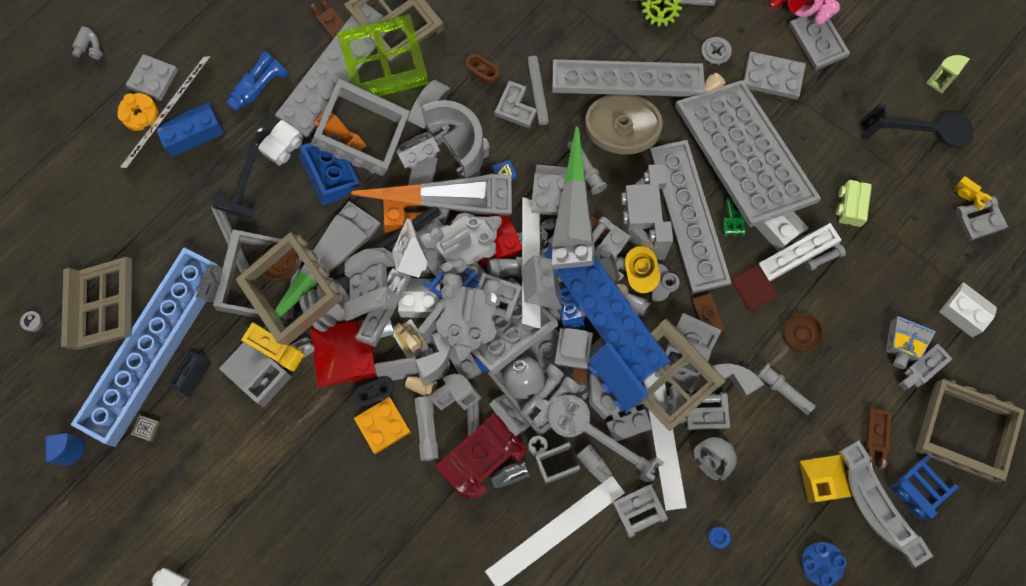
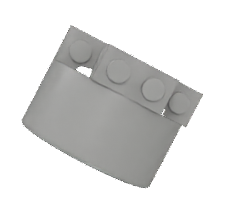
M440 100L423 105L422 111L426 129L434 137L436 144L439 145L444 142L460 165L456 169L458 177L464 179L480 176V168L483 159L489 156L490 145L486 138H483L482 127L476 115L466 106L454 101ZM448 124L455 125V127L449 131L450 127Z
M665 164L648 165L647 172L643 174V178L635 185H626L625 192L621 193L622 205H625L622 227L623 231L631 236L628 242L633 248L644 246L651 249L659 260H665L673 243L671 221L663 222L659 191V189H665L667 184ZM653 228V230H649V234L643 229Z

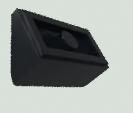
M190 351L169 386L191 397L210 367L211 361Z

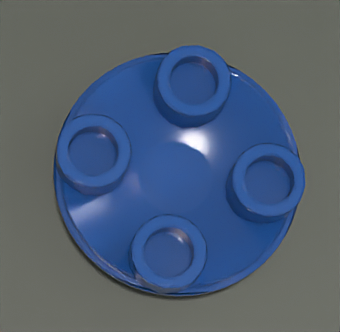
M813 543L805 550L802 556L804 574L811 582L817 585L832 586L840 580L844 573L846 559L840 550L831 543Z

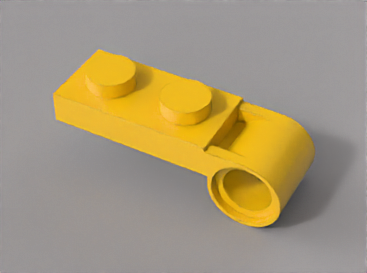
M252 322L241 339L295 372L305 356L304 352L291 344L277 343L271 332Z

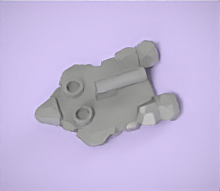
M465 212L458 214L450 226L445 225L441 228H433L429 233L420 234L418 239L424 249H430L435 246L446 262L440 267L443 276L446 274L456 275L481 258H490L496 253V243L494 241L497 236L496 231L501 225L502 220L499 216L475 217V215Z
M446 274L443 278L444 287L442 288L444 311L436 322V330L444 338L448 337L447 340L454 347L456 357L463 361L467 359L472 350L477 349L481 345V342L485 344L494 340L497 331L494 326L493 316L496 314V306H499L501 301L500 293L503 291L502 282L487 280L483 290L462 287V280L459 275Z

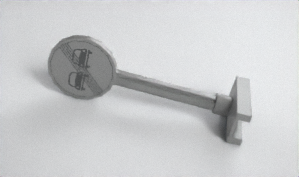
M564 395L557 398L551 404L548 411V421L551 428L557 434L564 437H574L582 432H586L636 465L635 467L641 471L639 479L644 482L654 480L655 476L652 474L655 472V469L653 468L662 466L664 461L658 457L649 461L643 457L640 458L590 425V411L581 398L574 395Z

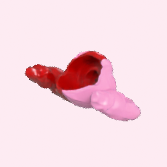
M836 0L769 1L770 9H776L782 3L787 2L789 11L799 17H807L817 13L815 17L816 24H823L840 10V4Z

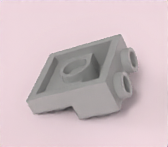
M429 131L396 146L395 149L405 168L416 167L420 164L419 161L425 158L427 160L431 159L440 151Z

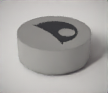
M34 311L26 312L20 320L21 327L29 332L38 331L44 322L43 317Z

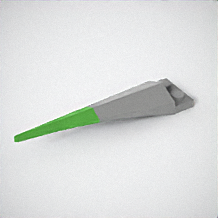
M578 127L575 128L552 241L551 265L553 269L594 265L595 248Z
M349 201L340 213L335 216L313 250L319 258L318 263L320 266L325 267L329 273L332 272L373 236L381 226L380 222ZM305 264L275 309L279 319L300 300L301 296L308 293L318 284Z

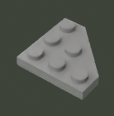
M602 337L591 346L589 359L606 344ZM588 369L591 391L589 396L590 405L605 419L617 408L613 403L615 398L611 393L607 394L600 385L603 383L598 376L594 377Z

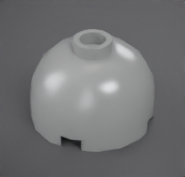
M520 356L505 366L503 381L510 395L515 398L525 399L528 398V395L533 393L536 395L540 392L545 383V376L542 367L536 360L527 356Z
M708 438L694 449L695 460L698 458L702 465H699L700 469L714 480L719 478L725 480L736 467L737 456L733 446L721 438Z

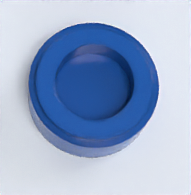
M714 527L708 533V541L714 548H725L730 543V534L723 527Z

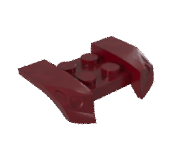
M494 413L434 467L462 497L474 499L487 492V489L480 484L508 457L513 462H520L527 448L518 436L509 431L503 420Z

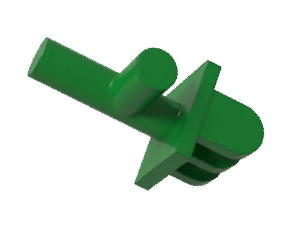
M727 198L725 202L728 218H724L721 230L724 237L728 236V234L744 236L745 219L740 211H735L732 198Z

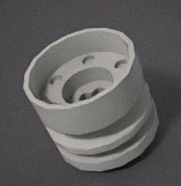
M332 278L329 279L339 286V293L343 299L312 324L320 332H325L330 327H333L337 320L342 321L345 319V304L350 301L344 288ZM320 285L317 286V290L312 289L308 294L306 293L300 297V306L303 313L326 295Z

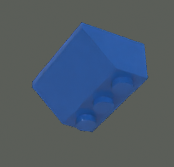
M210 102L166 120L157 126L160 140L171 157L225 134Z
M337 135L329 137L340 142ZM311 143L301 145L299 158L322 206L342 199L360 185L349 161L338 159L327 151H320V148L311 145Z
M610 342L605 344L588 360L590 365L588 367L589 371L594 377L598 376L603 382L600 384L607 394L611 393L615 398L613 403L620 412L624 410L625 413H628L647 399L649 393Z

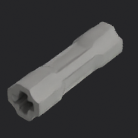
M429 396L415 398V409L418 419L421 461L437 460L439 455L435 435L433 402Z

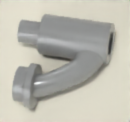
M84 26L80 28L72 45L74 48L72 55L80 57L81 53L86 52L91 41L93 48H89V56L97 60L103 57V53L100 51L99 40L91 29Z

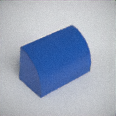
M71 434L46 436V462L69 466L75 463L84 452L85 439Z

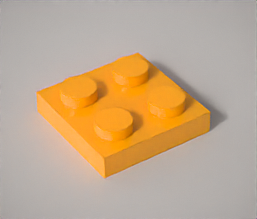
M390 397L354 418L374 454L379 453L411 433Z

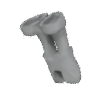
M516 257V260L497 258L487 260L488 275L499 279L511 276L522 277V257Z
M552 364L546 369L548 378L543 388L536 395L533 394L520 413L524 418H528L538 407L541 411L532 422L536 428L544 426L548 422V411L551 404L557 398L575 394L581 389L571 378L566 377L563 380L564 374ZM563 380L559 389L550 400H545L549 393Z

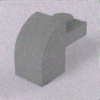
M451 374L444 377L443 380L446 384L429 396L440 410H443L454 401L466 410L481 399L476 388L464 376L459 374Z

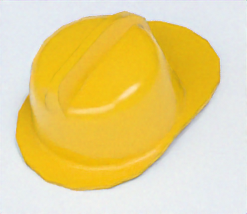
M638 246L631 249L625 259L630 286L639 293H649L658 286L660 281L657 258L654 252L647 247Z

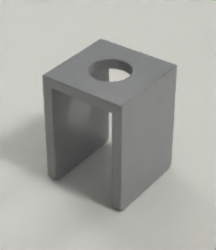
M570 443L535 456V461L545 485L580 470V467L576 466L547 478L541 460L570 449Z

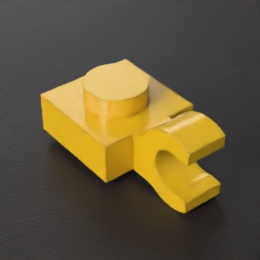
M965 176L954 189L960 197L969 202L973 200L974 206L979 210L985 207L981 200L988 204L992 199L988 194L980 191L982 187Z

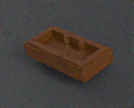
M711 293L691 300L698 320L720 329L721 332L725 331Z

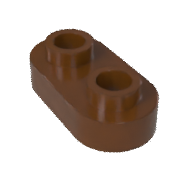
M471 54L467 57L466 69L468 72L487 84H493L498 81L500 76L499 68L479 54Z

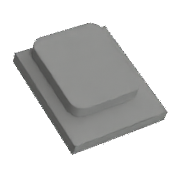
M560 328L555 365L588 369L593 333L584 330Z

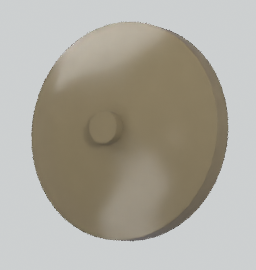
M612 94L602 97L590 106L585 120V128L589 138L600 148L617 154H635L649 149L658 141L663 125L659 110L648 100L636 95Z

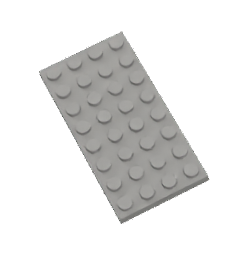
M743 80L676 102V109L749 227L820 201L821 197Z

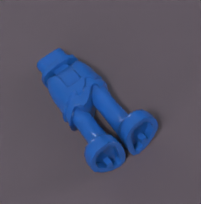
M263 51L251 72L247 70L242 80L230 93L231 97L226 102L235 111H238L242 106L245 107V104H250L259 97L264 87L274 77L278 76L284 79L289 73L270 54ZM266 68H268V69L263 73V75H262L258 80H256V78H257Z

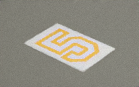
M411 319L402 324L410 336L414 334L421 342L419 347L422 352L430 349ZM394 330L393 336L406 357L415 358V355Z

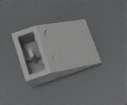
M245 342L219 368L263 408L292 377L270 357Z

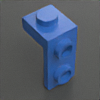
M567 287L560 288L562 309L559 311L564 329L585 330L579 304Z

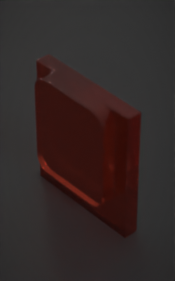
M760 265L731 280L749 310L778 296Z

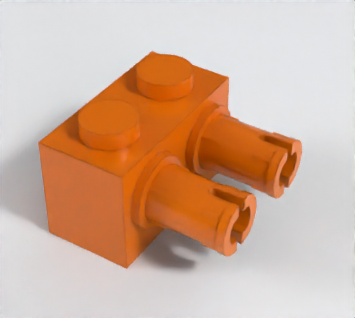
M383 200L385 233L397 232L404 226L407 218L412 221L423 213H406L404 211L405 206L422 205Z

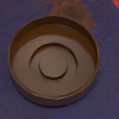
M274 242L268 245L263 250L260 258L265 253H267L272 247H274L278 242ZM294 248L289 250L268 268L264 274L268 278L277 281L291 278L299 267V256Z
M808 314L792 316L783 327L782 334L785 343L796 352H810L823 339L821 324L816 318Z

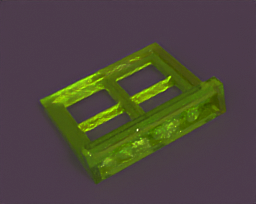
M410 14L337 33L352 85L379 97L429 83ZM404 27L409 46L385 52L380 33ZM374 36L379 54L354 60L349 41ZM411 51L416 69L391 75L387 56ZM380 59L385 77L361 83L356 65Z

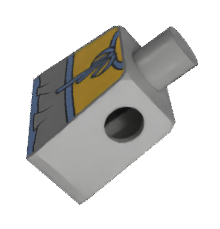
M899 316L893 319L890 323L886 347L888 353L896 356L893 365L897 368L905 369L908 361L916 362L919 360L936 331Z

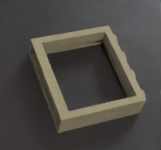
M291 232L236 278V281L276 342L284 345H289L343 299L339 293V286L329 279L328 276L330 274L327 269L320 266L318 256L307 247L308 242L301 235L298 236ZM294 247L326 295L285 328L254 280Z
M942 379L936 382L915 452L923 455L928 454L933 459L995 483L1006 481L1025 410L1014 406L1012 402L997 400V397L994 395L978 393L973 387L957 385L954 380ZM943 393L1007 417L994 467L929 443Z

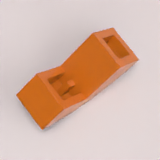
M323 113L313 123L316 128H318ZM330 113L322 134L327 137L337 135L340 143L361 152L366 144L357 134L348 131L335 114Z

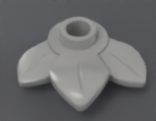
M658 264L660 271L659 284L651 291L653 301L665 300L670 292L677 290L680 283L677 275L669 273L666 266ZM670 280L673 285L668 286L666 281Z

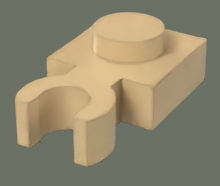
M400 323L393 327L397 335L415 357L423 353L419 347L421 342L414 334L410 336Z

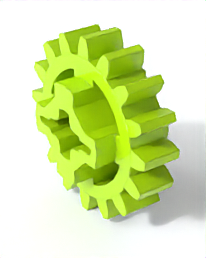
M646 0V2L641 3V6L645 7L641 12L647 13L645 20L650 18V25L657 22V27H660L661 23L666 27L668 26V21L671 23L675 22L673 17H679L677 11L682 9V7L678 6L681 0H672L673 3H670L668 0ZM660 2H663V5L667 8H664L662 11H660V7H657L656 5H659ZM650 9L654 10L656 17L651 14ZM667 11H672V14L669 17L663 19L664 14Z

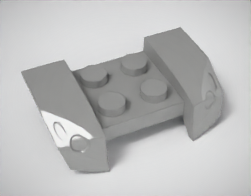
M385 248L365 249L345 260V275L350 278V301L345 304L346 321L373 310L390 309L397 304L401 295L396 294L387 287V267H395L393 254Z

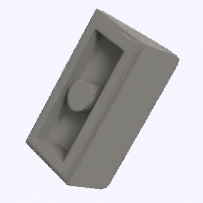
M433 157L428 160L425 158L419 161L420 164L411 169L408 186L433 183L438 158Z
M414 357L375 364L378 379L386 378L394 381L406 379L408 376H419L416 369V358Z

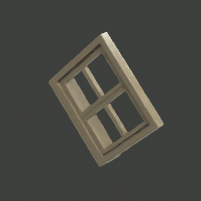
M349 0L344 4L347 11L389 63H392L432 33L436 32L439 34L443 31V22L425 0H408L394 11H391L383 0H378L388 15L374 25L369 22L359 9L369 0ZM411 7H414L427 24L411 35L397 17ZM394 20L408 38L391 49L377 31Z
M123 257L83 270L71 268L63 270L61 347L80 350L131 337V258ZM119 271V295L106 298V275ZM100 277L99 300L87 303V280ZM119 303L118 328L105 331V307ZM99 309V333L86 336V312Z
M666 318L651 334L656 341L665 336L683 357L667 371L663 368L659 369L663 375L646 390L649 394L642 403L670 432L726 380ZM688 361L708 381L692 397L672 378ZM668 380L687 399L671 416L651 396Z

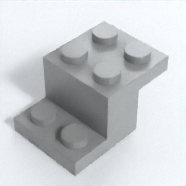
M536 165L531 213L558 215L567 167Z
M683 313L676 328L708 361L721 330ZM670 341L665 353L671 361L662 368L667 371L683 357ZM688 361L672 378L682 389L692 393L701 374ZM658 370L654 376L660 378L663 374Z

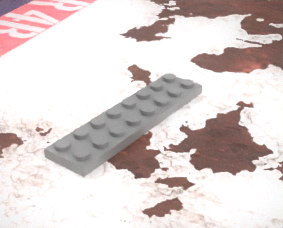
M366 3L359 7L372 25L384 18L383 15ZM352 16L275 114L276 118L280 121L283 119L300 131L305 138H308L316 128L313 123L325 111L338 78L350 83L376 49L375 44ZM393 22L377 31L382 38L392 28Z
M553 60L552 93L695 96L705 94L703 64Z
M684 140L650 148L649 152L653 165L665 164L667 184L665 189H661L691 293L730 285L731 279L688 141Z

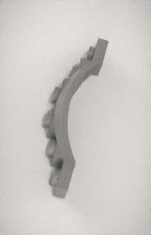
M860 441L839 451L849 468V483L855 503L871 528L891 546L902 551L911 567H917L932 558L933 555L922 538L918 537L887 496L869 461L871 459Z

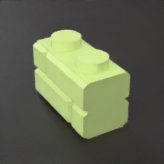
M848 180L844 186H841L839 197L842 200L836 210V215H839V223L861 227L867 222L871 184Z

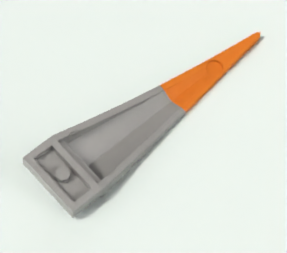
M490 174L450 181L351 192L355 196L429 207L435 206L442 209L483 215H511L512 213L511 175Z

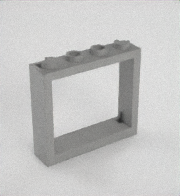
M338 78L311 145L320 148V151H327L333 154L338 159H345L356 167H363L372 174L376 173L383 176L389 167L410 111ZM337 96L398 123L384 161H380L322 135Z
M233 229L220 277V285L213 303L216 310L261 319L255 309L226 304L242 243L267 247L271 243L279 242L282 239ZM300 256L299 267L291 277L290 286L301 270L303 260ZM292 307L280 318L282 323L288 324L289 318H293L295 307Z

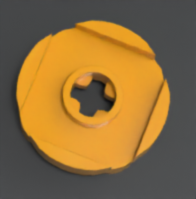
M142 93L126 94L118 108V118L128 129L134 131L144 130V127L151 126L158 116L155 102L148 95ZM137 109H140L142 111L137 115H135L134 113Z

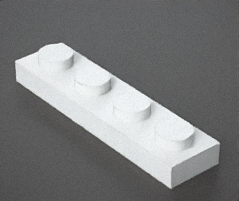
M831 223L760 262L759 266L770 282L841 242V238Z

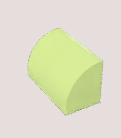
M961 55L946 58L926 83L943 93L961 72L969 58Z

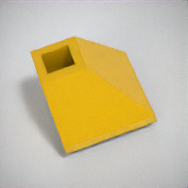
M841 455L799 461L808 503L851 497Z

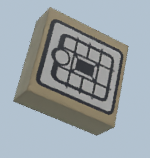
M139 415L131 435L153 442L161 422Z

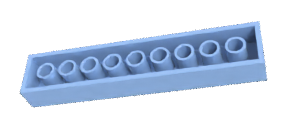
M186 248L182 249L131 329V337L126 338L71 423L72 426L104 444L113 447L117 446L206 303L205 300L196 298V294L200 287L201 279L204 277L209 265L219 266L218 264ZM209 283V285H208V288H207L205 297H207V294H208V291H209V288H210V285H211L210 283Z

